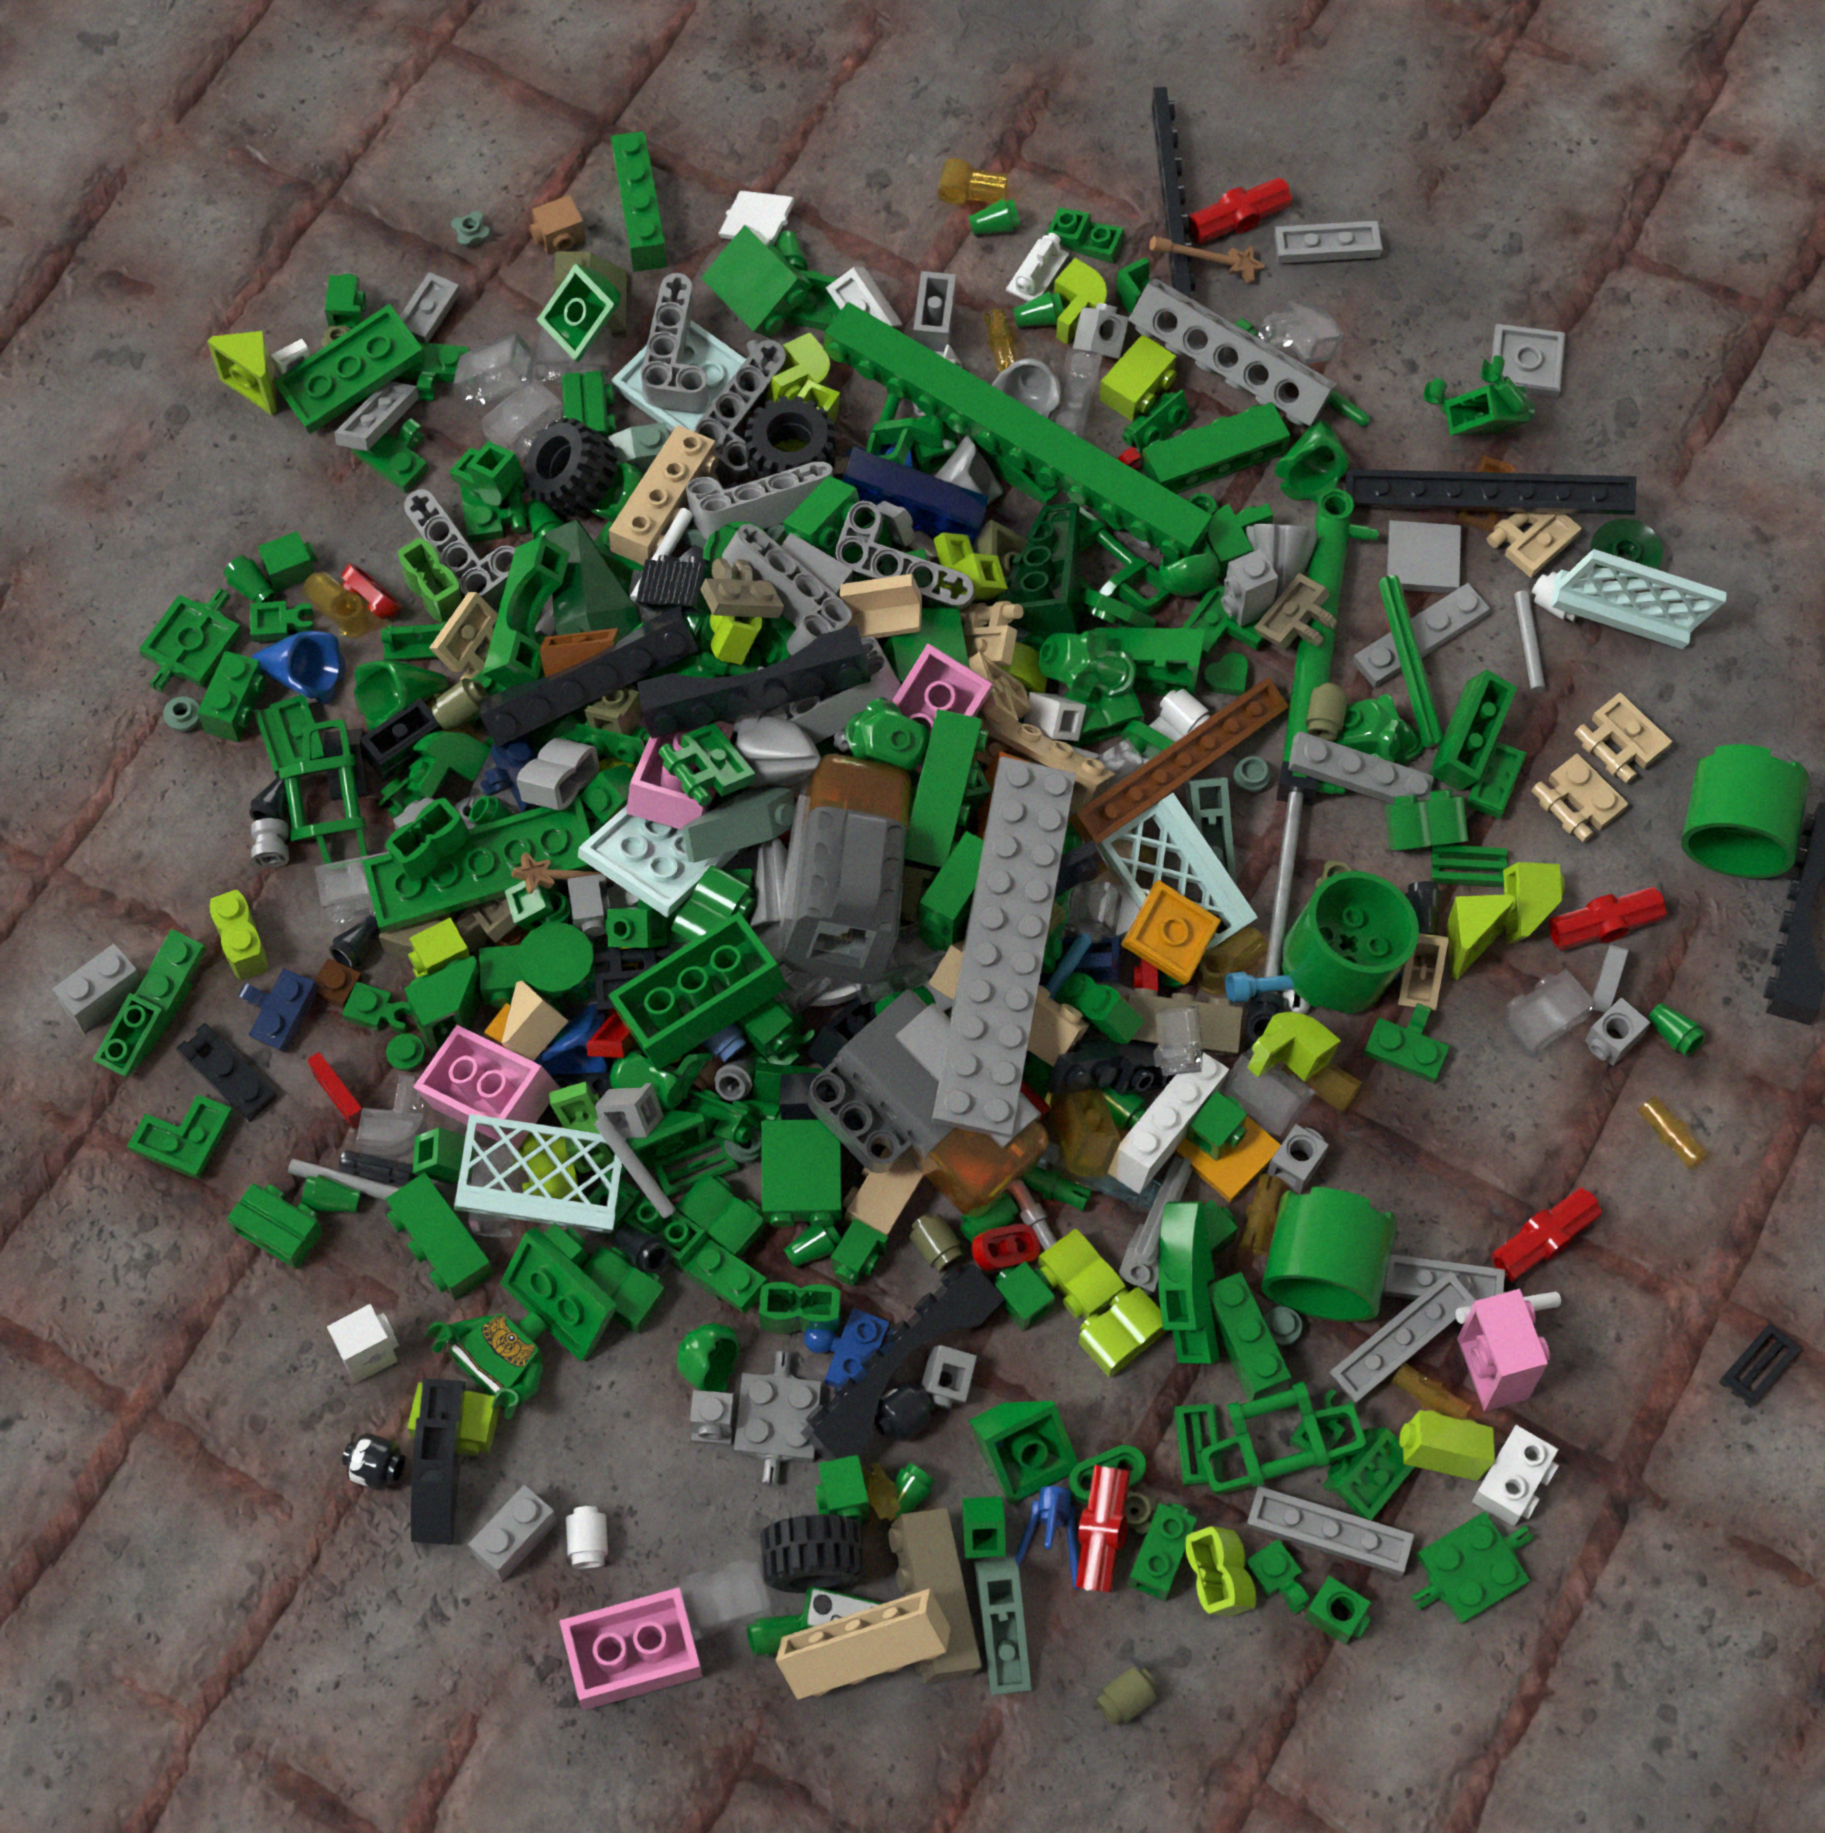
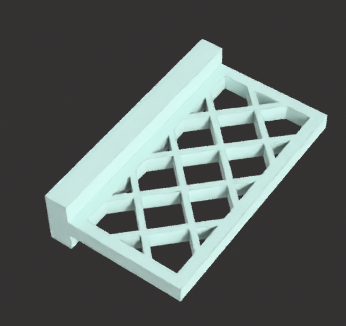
M1593 549L1570 572L1561 570L1555 575L1551 607L1683 649L1689 644L1690 632L1726 602L1727 592ZM1598 564L1607 568L1594 569L1593 566ZM1626 577H1638L1641 579L1628 580ZM1604 579H1617V581L1602 582ZM1668 587L1673 589V590H1662V591L1660 590V588H1668ZM1647 589H1649V590L1651 591V592H1641V593H1636V592H1635L1636 590H1647ZM1693 599H1705L1703 601H1693ZM1683 600L1682 603H1671V604H1669V603L1667 602V601Z
M1174 793L1162 799L1097 845L1139 908H1141L1150 890L1140 888L1135 881L1137 869L1154 873L1153 884L1157 880L1161 881L1162 875L1178 879L1177 892L1183 896L1185 895L1186 882L1198 884L1203 892L1201 903H1194L1211 914L1218 915L1227 927L1221 934L1214 933L1204 954L1258 918ZM1150 817L1153 818L1160 828L1159 841L1142 837L1143 822ZM1133 828H1135L1134 834L1127 833ZM1118 838L1133 842L1131 859L1119 857L1110 843ZM1140 844L1158 848L1155 866L1138 861ZM1165 850L1177 853L1181 859L1180 872L1163 868Z
M469 1114L454 1210L550 1225L556 1223L558 1226H570L571 1228L610 1234L614 1225V1212L622 1162L615 1154L614 1162L603 1170L599 1169L587 1152L599 1143L608 1145L601 1134ZM476 1124L493 1127L502 1140L483 1153L474 1140ZM500 1128L514 1131L506 1136ZM521 1131L532 1133L541 1145L524 1158L520 1156L509 1141ZM540 1134L553 1137L545 1142ZM560 1137L571 1139L580 1151L564 1164L559 1162L548 1147ZM579 1140L592 1143L584 1148ZM505 1144L518 1162L500 1175L487 1156ZM473 1147L479 1156L470 1162ZM544 1150L557 1169L539 1181L526 1162ZM583 1156L596 1175L578 1187L565 1168ZM481 1160L495 1177L493 1181L484 1187L466 1185L469 1169ZM522 1166L535 1185L524 1193H515L511 1191L503 1179ZM612 1169L611 1182H609L604 1174ZM559 1172H561L574 1190L563 1199L551 1198L542 1186ZM600 1178L609 1191L607 1206L590 1204L582 1190ZM499 1182L505 1191L490 1188ZM538 1188L544 1197L529 1194ZM577 1194L583 1203L568 1200Z

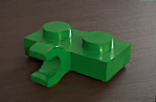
M418 342L427 357L397 376L399 378L418 379L417 390H420L419 400L434 401L437 381L465 384L470 360V349L465 346Z
M411 418L401 427L396 439L386 432L368 451H357L351 448L355 457L405 494L429 470L427 462L411 451L425 438L424 434L420 432L422 426Z
M1417 1003L1407 1028L1378 1017L1363 1055L1435 1084L1450 1046L1422 1035L1432 1008Z

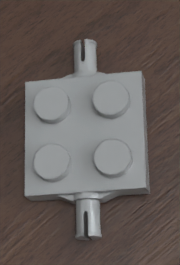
M783 1351L775 1352L774 1374L742 1373L733 1454L753 1456L761 1461H765L762 1484L769 1486L771 1471L773 1472L771 1486L779 1485L780 1463L789 1461L812 1463L814 1459L815 1448L800 1432L808 1425L805 1421L808 1415L819 1406L821 1381L803 1380L791 1376L792 1353L788 1351L785 1352L784 1366H782Z

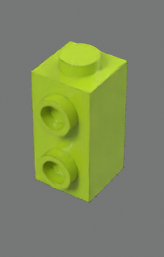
M1419 1410L1401 1429L1399 1443L1403 1447L1404 1464L1478 1481L1495 1463L1493 1427L1477 1424L1473 1420H1460L1443 1416L1436 1411Z

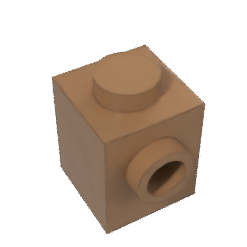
M570 195L532 209L534 223L529 225L535 243H542L547 255L558 251H566L572 246L586 241L583 220Z

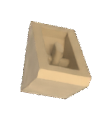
M1419 933L1416 948L1402 967L1398 1005L1416 1007L1417 1003L1432 1008L1431 1010H1436L1448 937Z
M519 981L515 986L501 1044L508 1050L530 1061H534L565 1026L568 1020L525 982Z

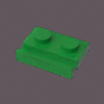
M302 695L269 705L270 708L259 711V708L254 710L276 777L279 774V768L304 762L303 728L307 724H313L314 720L307 699ZM318 731L314 732L311 736L312 760L324 758L323 746Z

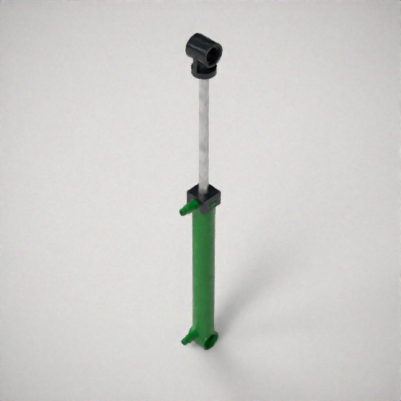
M1329 489L1318 500L1314 519V530H1318V538L1309 560L1307 577L1326 587L1330 596L1320 608L1333 615L1338 623L1349 538L1366 541L1368 539L1377 540L1379 530L1369 526L1351 524L1354 508L1352 497L1344 490ZM1329 511L1338 512L1339 515L1330 514ZM1313 617L1306 625L1318 631L1323 637V642L1319 647H1316L1306 642L1300 636L1298 640L1276 800L1288 803L1264 977L1280 975L1302 804L1313 806L1316 792L1334 795L1335 793L1345 794L1346 788L1288 769L1293 737L1299 731L1308 732V727L1305 723L1312 690L1321 687L1322 684L1330 683L1337 625L1333 630H1330L1319 624ZM1277 991L1259 992L1249 1000L1243 1044L1245 1050L1251 1056L1254 1055L1251 1049L1259 1039L1255 1032L1259 1030L1265 1031L1272 1016L1286 1012L1287 1000L1277 995Z

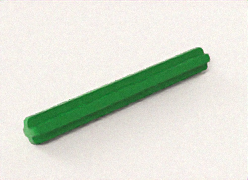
M1397 575L1385 576L1381 578L1378 585L1422 744L1426 748L1440 745L1444 738L1401 583Z

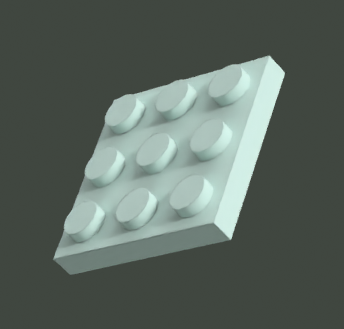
M691 320L682 364L699 367L707 375L709 402L704 409L697 412H687L654 407L645 401L642 391L641 369L647 345L611 379V384L616 392L657 422H666V428L673 432L676 425L693 431L696 424L746 359ZM745 381L739 382L741 388L745 391L751 386ZM726 407L719 408L721 414L728 409Z
M626 805L579 847L578 858L668 917L693 894L699 880L711 865L721 869L738 853V850L695 863L689 862L683 830L626 814Z

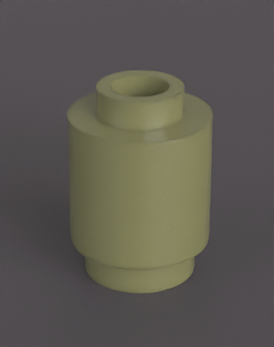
M464 678L437 698L436 704L432 707L433 715L438 723L447 730H452L454 727L461 728L480 713V702L488 698V693L479 681Z
M1325 683L1321 687L1312 690L1305 723L1308 727V734L1333 741L1337 738V734L1342 731L1348 695L1342 691L1340 686Z
M927 1213L912 1224L913 1231L909 1236L929 1266L931 1268L936 1267L939 1273L948 1271L965 1257L961 1250L962 1243L941 1214L932 1216L931 1213Z
M1131 1666L1100 1690L1101 1695L1095 1699V1702L1105 1718L1115 1727L1120 1722L1126 1724L1156 1701L1157 1698L1154 1691L1158 1686L1147 1670L1142 1668L1138 1671Z

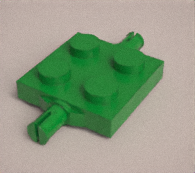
M218 588L206 604L194 602L179 594L138 649L141 657L160 667L159 671L149 682V685L154 690L162 692L173 676L184 678L202 688L219 665L224 651H229L242 633L240 625L225 618L220 612L231 598V595L226 590Z
M1484 1511L1419 1551L1415 1555L1427 1573L1429 1585L1410 1596L1412 1603L1427 1596V1598L1415 1605L1416 1609L1421 1611L1424 1607L1439 1599L1450 1608L1461 1625L1528 1583L1530 1580L1518 1563L1515 1551L1534 1540L1531 1533L1517 1540V1538L1527 1533L1529 1529L1523 1525L1520 1529L1505 1537L1496 1529Z

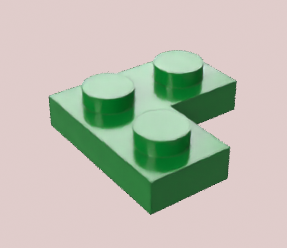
M1217 582L1210 588L1182 628L1205 629L1201 655L1205 659H1207L1225 633L1257 650L1264 641V638L1259 636L1254 629L1261 618L1240 627L1234 616L1229 617L1226 614L1221 602L1225 587Z
M1083 588L1080 595V602L1088 605L1085 612L1115 624L1116 619H1119L1118 627L1153 628L1157 619L1102 593Z
M197 1094L180 1127L145 1113L127 1147L131 1153L199 1180L234 1112L232 1108Z

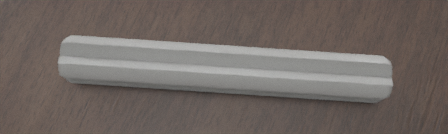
M1176 1156L1170 1162L1133 1250L1134 1262L1139 1266L1142 1264L1151 1266L1155 1262L1159 1252L1161 1223L1165 1203L1180 1201L1192 1172L1191 1161L1187 1157L1181 1159Z

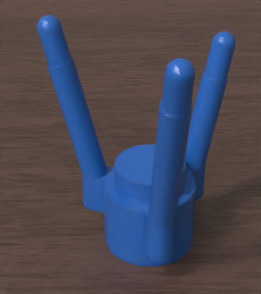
M1042 1487L1040 1489L1039 1501L1032 1502L1031 1515L1016 1552L1015 1560L1018 1569L1025 1556L1039 1517L1040 1522L1047 1525L1044 1546L1048 1550L1053 1546L1056 1527L1063 1526L1064 1521H1066L1072 1584L1074 1589H1079L1075 1587L1079 1563L1075 1526L1077 1507L1071 1505L1072 1492L1062 1487Z

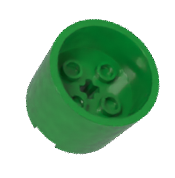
M1732 744L1715 747L1714 754L1705 758L1699 757L1681 838V847L1684 853L1695 863L1709 870L1733 877L1769 878L1790 870L1796 858L1809 790L1810 777L1807 770L1797 761H1792L1789 764L1781 759L1770 756L1771 749L1754 745Z
M1346 871L1332 875L1316 888L1285 935L1283 963L1281 964L1283 973L1291 978L1294 985L1293 990L1297 995L1315 1008L1320 1005L1328 1009L1344 1011L1345 1015L1362 1012L1373 1006L1381 998L1413 954L1419 937L1416 913L1407 897L1395 885L1380 876L1362 871Z
M1312 1187L1310 1194L1296 1195L1291 1190L1285 1192L1280 1201L1262 1280V1291L1275 1303L1310 1317L1338 1322H1361L1373 1319L1378 1315L1398 1224L1397 1218L1392 1212H1384L1382 1214L1370 1207L1371 1199L1343 1190Z

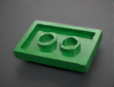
M536 1226L524 1233L500 1282L528 1312L533 1311L547 1325V1330L580 1362L592 1355L618 1306Z

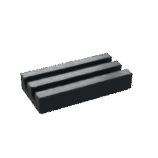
M1769 1323L1726 1372L1719 1383L1723 1387L1728 1386L1733 1390L1731 1393L1737 1398L1740 1396L1745 1400L1744 1404L1751 1408L1801 1348ZM1769 1336L1773 1337L1776 1341L1740 1383L1735 1380L1734 1376ZM1784 1346L1789 1351L1751 1393L1746 1387L1778 1350Z

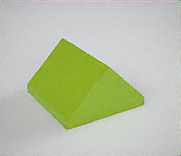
M263 331L212 336L207 342L219 380L273 416L277 412L275 384L273 383L274 369Z
M1510 894L1455 897L1445 928L1446 937H1448L1451 977L1456 981L1504 931L1515 902V898Z

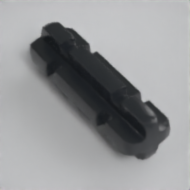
M349 1150L343 1151L339 1161V1170L341 1172L351 1175L359 1172V1176L387 1183L395 1180V1184L405 1186L415 1178L413 1165L399 1162V1165H395L394 1160L367 1154L359 1157L360 1153Z

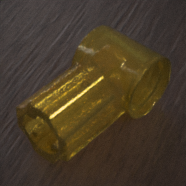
M960 158L947 159L943 164L937 195L942 201L956 205L964 203L966 199L995 203L1002 198L1005 200L1008 174L973 169L969 162Z
M325 571L320 573L314 572L306 579V584L301 590L303 596L334 622L343 636L355 638L367 631L370 624L369 617L359 595L354 592H348ZM350 613H354V614L351 615V616L345 617L346 615H348V614H350Z
M1246 925L1219 947L1205 950L1199 963L1197 975L1198 986L1201 990L1211 995H1219L1226 992L1225 980L1228 973L1243 972L1267 953L1268 945L1265 943L1263 935L1254 927L1251 928ZM1209 969H1218L1222 973H1212Z
M1331 1062L1306 1081H1303L1285 1064L1279 1071L1281 1078L1294 1089L1301 1092L1309 1090L1342 1112L1348 1108L1362 1082Z

